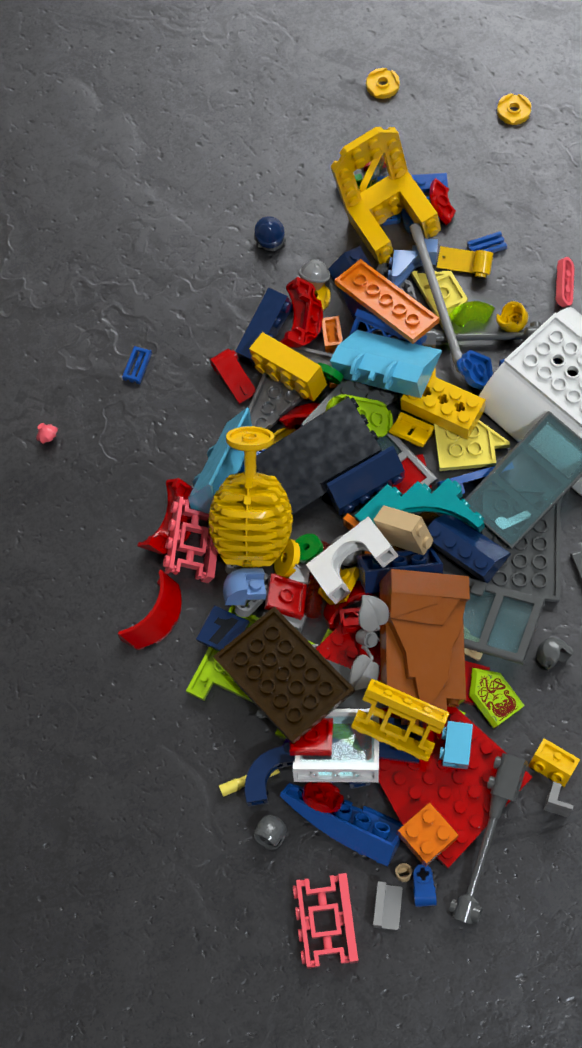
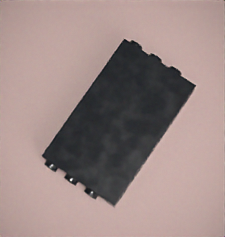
M349 396L343 397L344 400L256 455V472L259 471V473L275 476L287 493L292 514L327 493V483L382 452L377 443L378 436L374 430L370 431L367 427L369 422L364 414H359L357 410L359 406L353 397L351 399Z

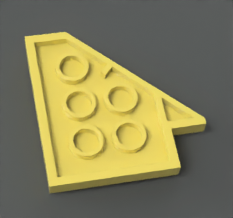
M480 420L468 440L434 424L439 471L493 467L497 464L495 449L510 448L508 440Z

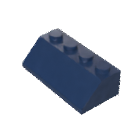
M361 246L343 253L329 267L328 270L334 283L338 276L360 259L371 266ZM336 286L354 321L357 309L372 313ZM360 322L358 327L364 325L365 323Z
M390 446L327 483L328 498L339 515L350 513L360 503H367L372 496L378 494L387 484L389 486L397 485L403 481L405 470L394 446Z
M444 514L434 519L428 526V530L434 540L431 546L482 582L489 583L511 555L510 552L453 516Z
M433 547L429 548L424 555L408 550L396 551L399 556L384 568L372 554L356 555L361 586L364 592L369 594L380 592L379 582L391 569L443 574V563Z

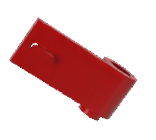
M228 348L209 359L214 371L221 375L238 404H241L254 396L256 389L237 361L239 358L236 352Z

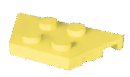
M413 271L411 273L413 280L432 312L439 317V324L443 329L426 274ZM434 271L450 320L452 321L467 304L468 298L452 271Z

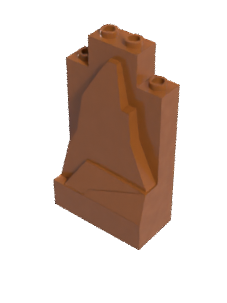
M391 569L379 582L380 600L389 609L387 623L380 625L381 683L447 711V706L458 707L466 700L463 614L466 602L470 600L469 576ZM401 717V725L409 726L410 721ZM418 719L415 721V724L420 727L428 725Z

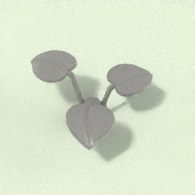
M362 595L358 616L362 629L356 633V641L362 645L361 648L365 650L368 656L364 654L358 656L352 665L349 683L355 690L367 688L371 679L377 681L379 677V666L376 662H372L374 657L368 648H372L380 642V638H378L374 631L380 630L379 625L386 624L389 619L387 605L379 598L370 595Z

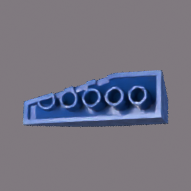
M291 783L287 784L280 797L296 812L334 840L388 867L401 842L397 835L398 830L402 827L399 821L366 806H363V809L352 806L353 802L347 800L342 803L341 808L336 812H319L304 802L302 798L304 787Z

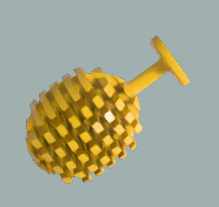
M239 427L227 432L226 442L231 448L244 451V472L228 476L220 485L219 490L216 491L209 509V531L216 550L221 554V558L227 565H238L245 568L271 566L289 542L293 523L291 504H289L287 493L275 476L256 472V451L269 448L274 443V433L262 427Z

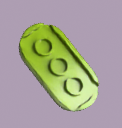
M341 394L330 399L326 406V410L344 400L343 397L349 396L350 399L353 397L359 406L357 408L359 414L365 415L369 422L367 427L370 431L374 430L378 438L384 437L393 426L391 411H388L386 405L378 400Z

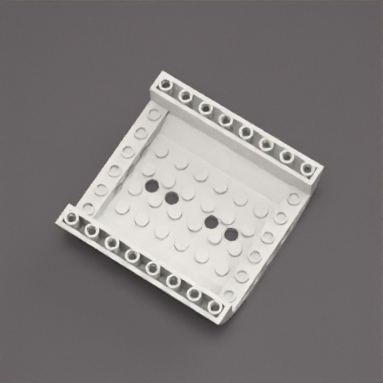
M572 307L565 308L558 313L555 312L515 349L492 375L479 397L486 399L484 413L518 442L548 411L552 412V414L582 438V315ZM560 358L563 363L555 364L553 359ZM574 370L577 372V375L570 376L567 371ZM550 423L529 443L533 449L567 478L582 465V450ZM582 477L572 486L581 496Z

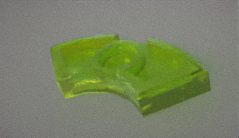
M480 301L465 302L449 313V317L459 327H463L469 321H479L485 324L495 307Z

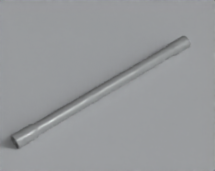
M415 223L410 226L411 234L425 270L456 371L459 372L457 360L462 358L463 354L460 351L433 269L419 223Z

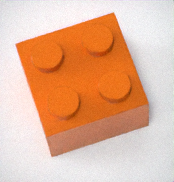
M428 803L397 832L399 838L425 867L458 838L455 830L431 803Z

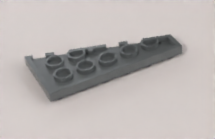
M343 379L341 384L302 422L301 426L325 412L330 399L341 394L378 400L385 405L395 402L398 396L390 390Z

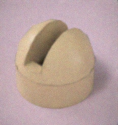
M402 863L396 867L395 873L399 881L407 882L412 878V868L410 865Z

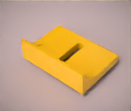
M400 412L389 433L400 439L412 442V444L418 447H424L431 437L435 426ZM411 429H414V431L412 432V434H411V435H408V433L410 432V430H411Z

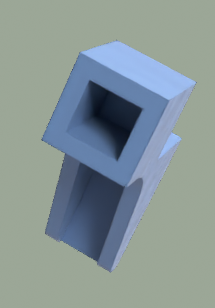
M424 239L432 265H436L438 239ZM412 245V251L394 250L393 257H390L389 268H392V270L388 271V280L398 287L417 267L423 266L416 245Z

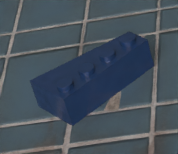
M268 287L235 351L239 357L254 363L249 348L263 332L275 338L293 309V305L287 295Z

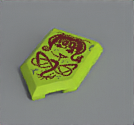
M472 668L469 697L493 729L525 706L501 673Z

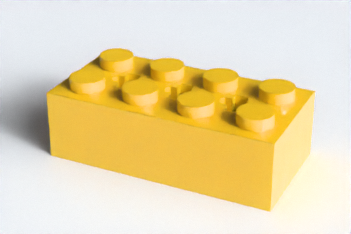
M262 332L250 346L251 358L256 365L255 368L260 373H266L275 382L280 381L287 389L297 391L304 399L309 398L315 401L327 386L319 364Z
M431 375L421 398L403 394L401 397V409L468 440L485 411L486 399Z

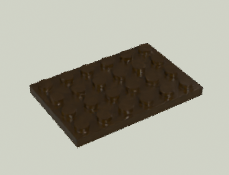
M275 607L213 656L214 661L292 744L297 742L355 692V688Z

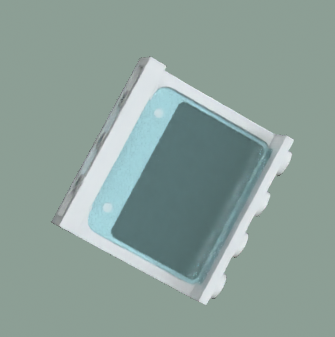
M370 708L359 710L368 713ZM334 709L325 717L333 718L334 722L332 756L295 755V762H293L294 782H379V741L351 728L358 709ZM372 715L370 720L379 723V717Z

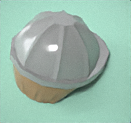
M313 259L308 261L299 270L300 278L313 284L316 290H320L330 278L327 266L319 260Z

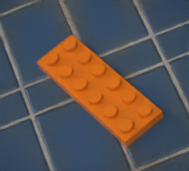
M361 259L335 279L336 286L412 344L439 323L438 316Z

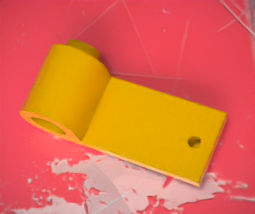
M440 246L437 268L473 273L475 277L486 278V275H490L494 253L483 250H476L475 252Z

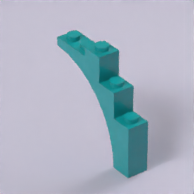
M449 478L432 494V490L425 483L422 485L419 481L403 495L395 486L391 488L387 484L355 515L356 520L359 522L369 516L375 524L374 518L383 505L408 513L435 512L453 516L469 524L479 533L485 528L482 515L477 511L474 513L465 499L462 498L460 500L463 496L461 485L455 480L452 482Z

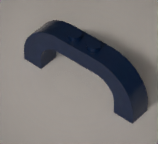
M334 739L332 743V756H303L304 760H364L352 746ZM290 742L284 743V746L266 751L250 767L245 781V796L248 807L267 804L266 785L270 775L277 769L293 766L295 755H290ZM349 782L350 789L370 785V782Z

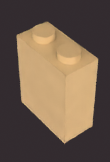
M383 505L374 518L377 528L390 545L424 555L434 541L421 516Z

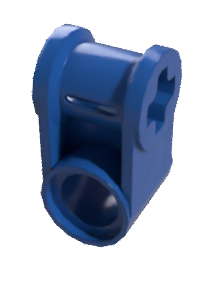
M418 865L413 872L415 907L436 906L437 900L432 870L429 866ZM420 870L428 873L429 876H426L425 880H421L419 876L417 877Z

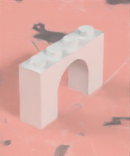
M369 516L306 564L327 596L335 604L351 593L340 576L341 564L348 555L355 551H368L372 553L383 568L399 556Z

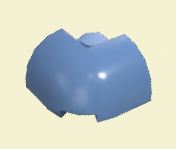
M240 568L233 570L227 575L223 584L225 605H245L246 600L266 599L264 569Z

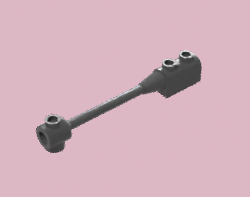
M538 321L530 323V326H527L524 332L461 333L455 335L457 341L518 339L525 341L541 326V323ZM431 329L425 334L427 339L422 345L436 348L437 345L448 343L445 332Z
M502 753V756H497L494 761L493 768L497 769L495 777L491 776L487 785V788L491 789L490 817L466 894L458 896V900L453 899L449 911L453 912L452 917L462 922L478 924L481 918L483 907L478 906L479 903L474 896L497 821L502 815L507 801H517L528 761Z

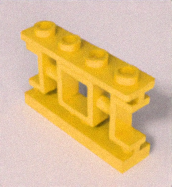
M371 679L362 699L372 704L370 710L366 713L358 709L351 728L359 733L373 737L379 742L391 745L397 750L409 753L417 759L428 761L435 743L426 740L430 730L441 734L449 712ZM377 702L389 706L388 711L377 708ZM391 713L410 721L407 730L388 723ZM374 715L383 719L382 725L370 720L371 716ZM416 719L427 723L426 729L416 725ZM413 732L422 736L421 740L418 741L409 737L410 733Z

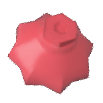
M41 423L38 426L37 441L42 444L52 441L56 437L58 428L52 424L45 425Z

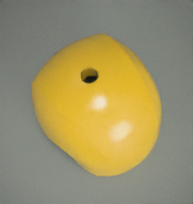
M511 301L503 307L501 316L499 314L496 315V321L501 329L506 332H520L528 322V312L521 303Z

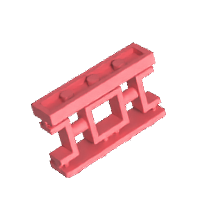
M180 496L176 501H173L171 506L173 517L168 525L170 537L166 540L165 548L168 551L163 560V567H165L166 574L171 572L174 575L180 572V567L196 570L195 579H201V582L209 583L215 577L218 551L214 546L209 528L198 526L199 519L207 521L209 514L189 509V499L183 500L184 497ZM181 515L192 517L191 524L183 522L180 525ZM186 531L201 534L199 548L184 545ZM176 551L187 553L186 560L180 558L175 560ZM205 554L204 564L193 562L194 555L203 556Z
M347 873L330 876L331 887L310 889L309 879L296 880L297 885L293 886L294 899L298 898L299 907H295L296 918L301 920L302 929H298L299 942H304L305 951H301L302 964H306L307 969L320 967L319 956L339 953L341 964L358 963ZM335 883L340 885L343 912H339L338 903L327 905L326 893L336 892ZM303 887H306L307 896H318L319 906L308 907L309 916H305ZM334 910L337 930L316 933L313 912ZM341 926H345L349 956L344 955L343 947L333 948L331 937L342 935ZM309 930H311L312 939L323 938L324 950L314 951L315 960L310 959L307 934Z

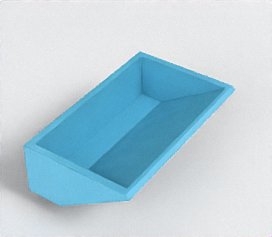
M356 330L337 346L330 362L333 368L343 374V379L421 398L442 350Z
M248 407L226 423L217 443L209 448L207 452L209 458L202 472L195 476L192 481L194 488L188 498L192 509L209 514L213 497L216 491L219 490L220 485L231 474L239 473L244 463V451L231 448L226 442V434L235 428L252 426Z

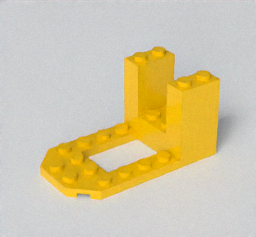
M375 127L342 148L340 151L341 157L338 161L333 162L331 170L349 222L378 265L383 263L389 264L390 257L394 255L391 241L379 224H383L391 216L399 214L403 208L414 223L420 224L425 239L434 237L441 231L438 213L407 170L399 133L395 127H389L387 130H383L382 127ZM383 154L389 176L360 193L353 172L363 168L368 162L379 158Z

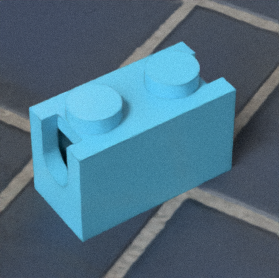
M448 721L447 727L443 728L441 739L445 740V747L440 748L439 760H443L444 767L468 769L473 724Z

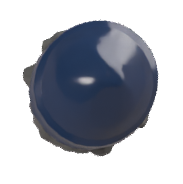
M270 216L263 217L256 223L254 240L258 242L259 248L266 249L267 251H276L286 242L285 228L278 219Z

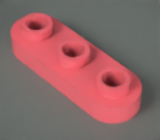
M569 257L560 259L557 264L555 300L563 308L573 303L574 264Z

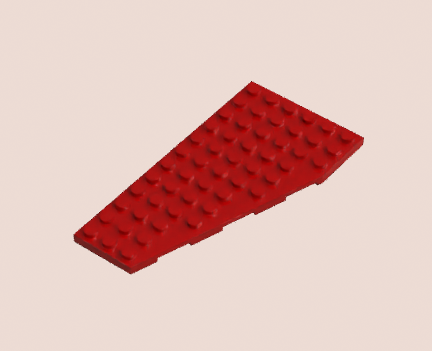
M350 614L347 618H354L355 616ZM341 624L316 648L325 659L350 669L358 656L363 654L368 656L365 650L361 648L362 645L357 643L356 633L342 634ZM378 642L376 646L368 649L374 657L372 662H376L379 666V677L377 680L381 681L380 642ZM447 706L449 715L444 727H447L448 721L473 724L468 769L443 766V760H439L440 748L445 747V740L441 739L442 731L441 734L430 730L426 740L435 743L429 760L419 759V764L379 759V784L402 826L428 803H431L458 834L457 840L437 857L449 869L486 829L490 817L491 789L487 788L488 781L491 776H496L497 769L493 768L496 757H501L502 753H507L456 707ZM393 713L390 715L391 718L401 719L400 716ZM379 718V724L382 725V719ZM348 725L367 760H371L372 737L359 733L352 729L351 725ZM525 771L520 791L532 779V776L527 771Z

